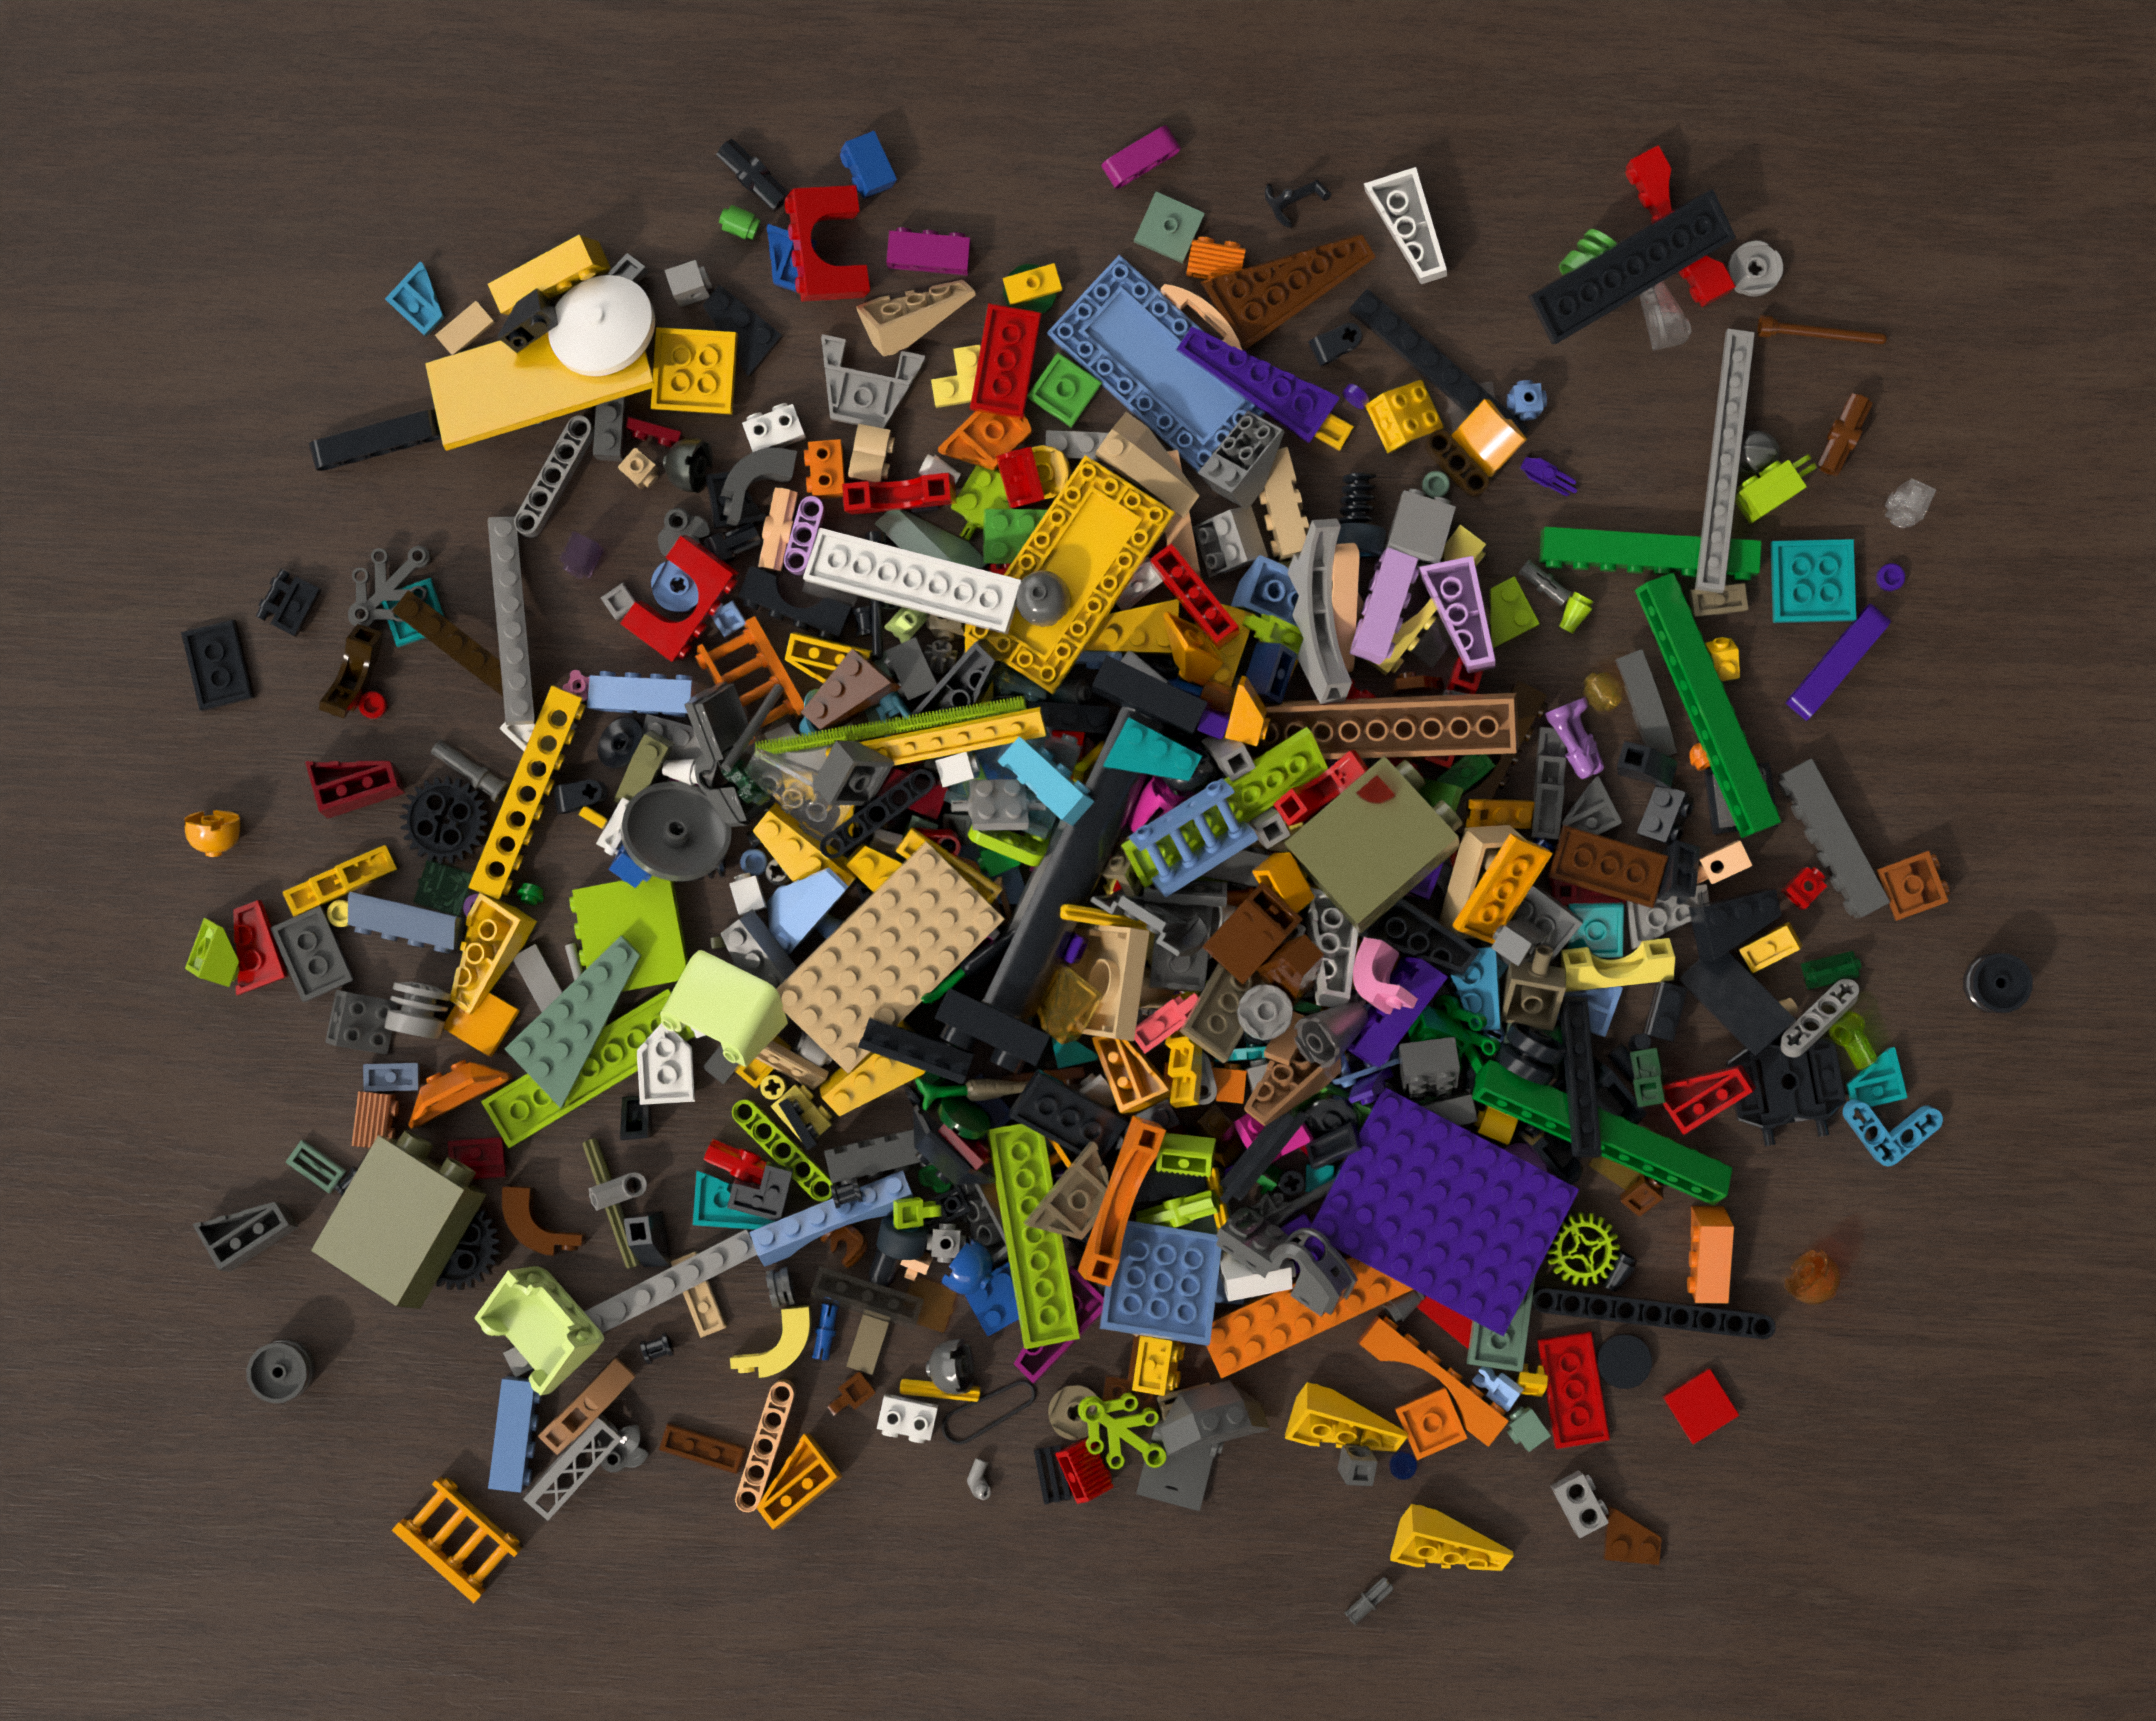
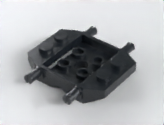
M1808 1022L1804 1024L1807 1030H1809ZM1799 1034V1037L1795 1042L1792 1043L1789 1041L1788 1045H1798L1801 1035ZM1820 1037L1799 1057H1789L1782 1052L1780 1048L1781 1041H1775L1756 1058L1743 1047L1726 1061L1727 1068L1742 1065L1756 1086L1752 1093L1734 1103L1737 1121L1760 1128L1763 1134L1764 1146L1776 1145L1773 1133L1775 1126L1814 1119L1818 1137L1830 1135L1826 1119H1829V1116L1846 1102L1835 1042ZM1756 1059L1760 1061L1769 1113H1765ZM1785 1074H1791L1795 1079L1794 1086L1789 1090L1785 1089L1781 1084V1079Z

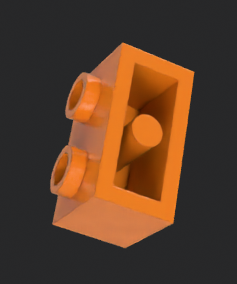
M841 439L808 442L809 450H804L805 466H810L811 476L806 477L807 492L812 493V496L818 499L842 498V484L846 482Z

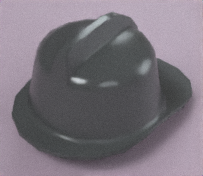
M1743 429L1738 472L1759 474L1779 460V446L1776 440L1768 433Z

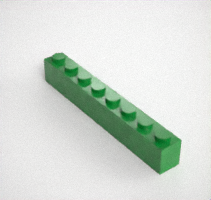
M1544 527L1541 530L1539 563H1546L1547 568H1562V564L1573 565L1575 570H1589V566L1600 567V571L1615 572L1616 568H1627V573L1634 574L1643 573V570H1654L1655 575H1668L1670 571L1681 572L1683 577H1696L1701 537ZM1730 539L1726 575H1735V580L1747 581L1759 574L1761 541Z

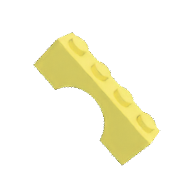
M1669 938L1642 941L1633 953L1615 960L1601 959L1595 956L1588 947L1561 950V968H1565V992L1674 980L1675 955Z

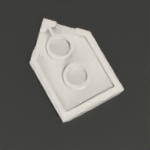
M661 1023L637 1049L640 1105L695 1102L692 1047L675 1031L667 1030Z

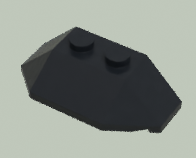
M917 1104L913 1108L914 1148L918 1151L915 1156L924 1165L928 1166L931 1163L936 1167L938 1171L935 1175L946 1185L950 1181L954 1185L996 1182V1177L985 1167L976 1170L938 1132L941 1126Z

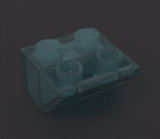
M1004 662L1001 663L993 681V688L997 690V695L1008 693L1018 697L1022 696V698L1024 695L1026 703L1028 701L1037 704L1039 701L1047 702L1048 691Z

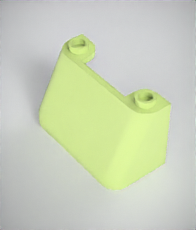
M698 950L690 958L660 1013L661 1023L667 1030L680 1032L687 1025L721 1042L725 1058L732 1063H738L744 1067H747L788 1024L785 1012L782 1010L781 997L771 984L702 950Z
M538 1266L508 1270L475 1316V1320L481 1325L482 1330L490 1336L505 1335L535 1369L529 1376V1382L532 1389L539 1393L540 1396L553 1392L604 1341L602 1332L547 1270Z

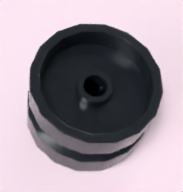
M2008 953L1985 954L1976 958L1967 966L1963 976V990L1967 1000L1975 1008L1984 1012L2009 1013L2019 1009L2028 1001L2033 987V978L2029 967L2020 958Z
M1513 1022L1506 1034L1510 1043L1500 1045L1495 1059L1506 1069L1528 1081L1539 1085H1548L1555 1074L1551 1064H1559L1562 1061L1566 1048L1553 1037L1532 1026Z

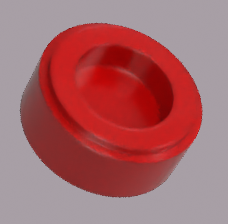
M367 692L360 699L359 710L367 718L378 719L387 711V700L378 692Z

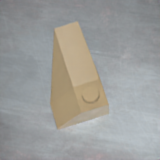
M1127 412L1111 429L1096 451V458L1182 518L1187 515L1199 497V494L1149 427Z

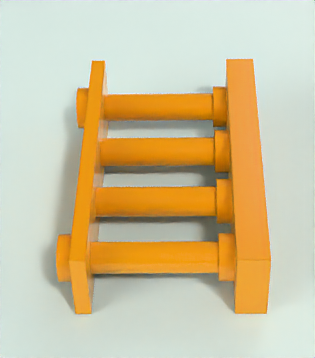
M440 1476L432 1484L438 1489L437 1493L413 1520L403 1518L392 1531L470 1601L475 1603L486 1591L482 1587V1581L508 1552L515 1557L522 1548L518 1545L520 1543L513 1534L509 1532L505 1534L457 1491L458 1486L449 1478L443 1479ZM448 1498L459 1509L433 1538L430 1537L428 1539L421 1533V1526L441 1503ZM468 1516L479 1528L454 1556L448 1557L441 1551V1545ZM488 1534L500 1545L475 1574L468 1575L462 1569V1563Z

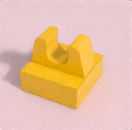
M1523 1364V1371L1520 1372L1516 1381L1524 1389L1521 1394L1543 1396L1548 1384V1375H1545L1543 1366H1538L1536 1374L1528 1372V1364Z

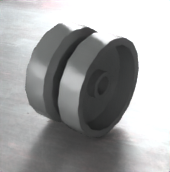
M291 1339L277 1340L259 1348L252 1355L246 1369L247 1382L252 1392L261 1400L269 1403H284L304 1393L312 1384L315 1375V1361L310 1350L302 1343Z

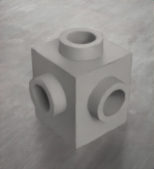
M939 1223V1227L934 1228L933 1234H928L927 1250H932L931 1257H937V1262L952 1263L956 1255L966 1244V1236L961 1235L962 1229L956 1228V1224ZM949 1239L951 1247L948 1249L942 1248L941 1241Z

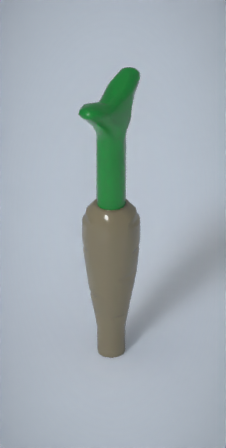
M919 1077L915 1079L919 1090L924 1095L923 1109L925 1111L939 1097L966 1096L972 1101H982L1022 1093L1029 1082L982 1078L971 1079L965 1085L939 1087L929 1084Z

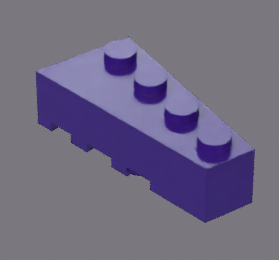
M1402 956L1390 974V984L1399 985L1418 998L1414 1008H1393L1391 1015L1371 1004L1367 1011L1368 1023L1347 1050L1370 1066L1380 1068L1381 1065H1384L1389 1060L1393 1049L1447 979V976L1423 959Z

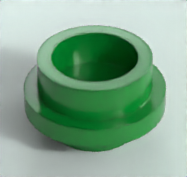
M524 883L522 888L517 891V895L521 897V902L535 906L537 902H543L544 900L542 895L544 890L536 885Z

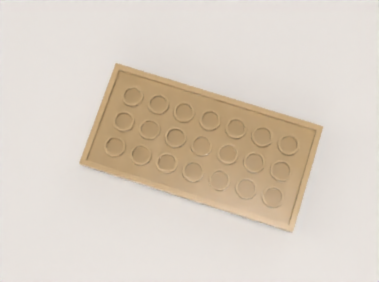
M925 841L776 989L781 997L782 1010L834 1061L849 1073L870 1052L858 1048L869 1018L873 1017L897 1026L922 1001L921 997L930 993L1004 920V917Z

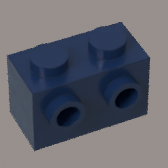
M1257 642L1246 677H1248L1263 703L1282 704L1296 661L1297 653L1281 643Z

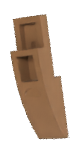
M615 1357L539 1433L538 1437L558 1455L609 1406L636 1375Z

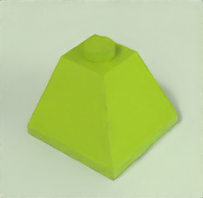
M204 918L185 969L198 978L230 987L231 981L234 982L238 976L239 966L237 965L239 961L223 927L210 919Z

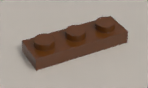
M1083 1065L1041 1070L1058 1080H1063V1083L1067 1085L1080 1083L1079 1078H1084ZM1036 1071L1021 1072L1020 1075L1016 1073L1002 1074V1080L1015 1082L1030 1081Z

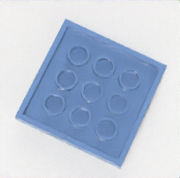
M1127 1221L1117 1270L1111 1287L1105 1286L1100 1329L1208 1346L1211 1340L1222 1250L1216 1245L1219 1238L1214 1234Z

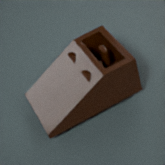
M1261 882L1202 948L1241 984H1244L1303 919L1268 886Z

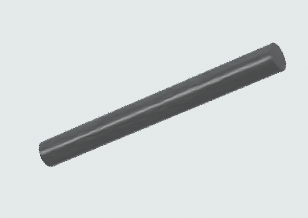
M774 685L722 763L721 767L725 771L730 772L783 693L784 688L781 685Z

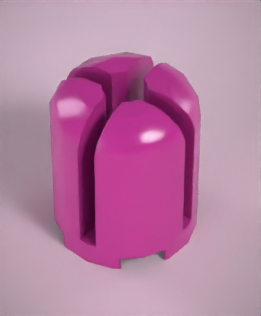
M1154 775L1138 797L1128 819L1129 828L1135 833L1159 807L1164 810L1159 816L1161 817L1189 798L1183 797L1184 792L1179 791L1177 788L1175 791L1178 794H1174L1162 777Z

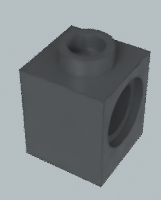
M1342 1445L1337 1470L1346 1485L1373 1486L1378 1461L1368 1446Z

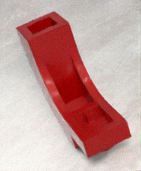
M1355 749L1350 750L1320 776L1302 786L1291 788L1273 805L1288 826L1301 823L1317 815L1368 771L1369 768Z

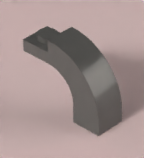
M765 448L750 453L733 467L720 495L731 498L726 499L723 515L728 516L726 524L738 525L745 491L753 483L760 480H775L789 484L793 476L797 451L783 448Z

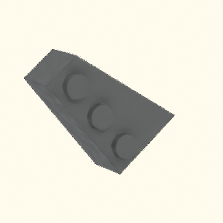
M278 1202L192 1224L218 1270L225 1272L233 1271L299 1228L286 1204Z

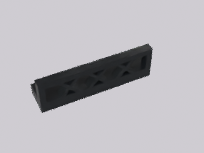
M873 1017L869 1018L863 1037L858 1045V1048L961 1084L966 1079L974 1056L973 1052Z

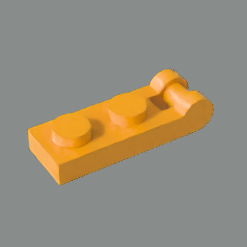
M1469 799L1468 808L1471 810L1470 818L1466 820V827L1510 825L1512 828L1531 829L1535 802L1530 800Z

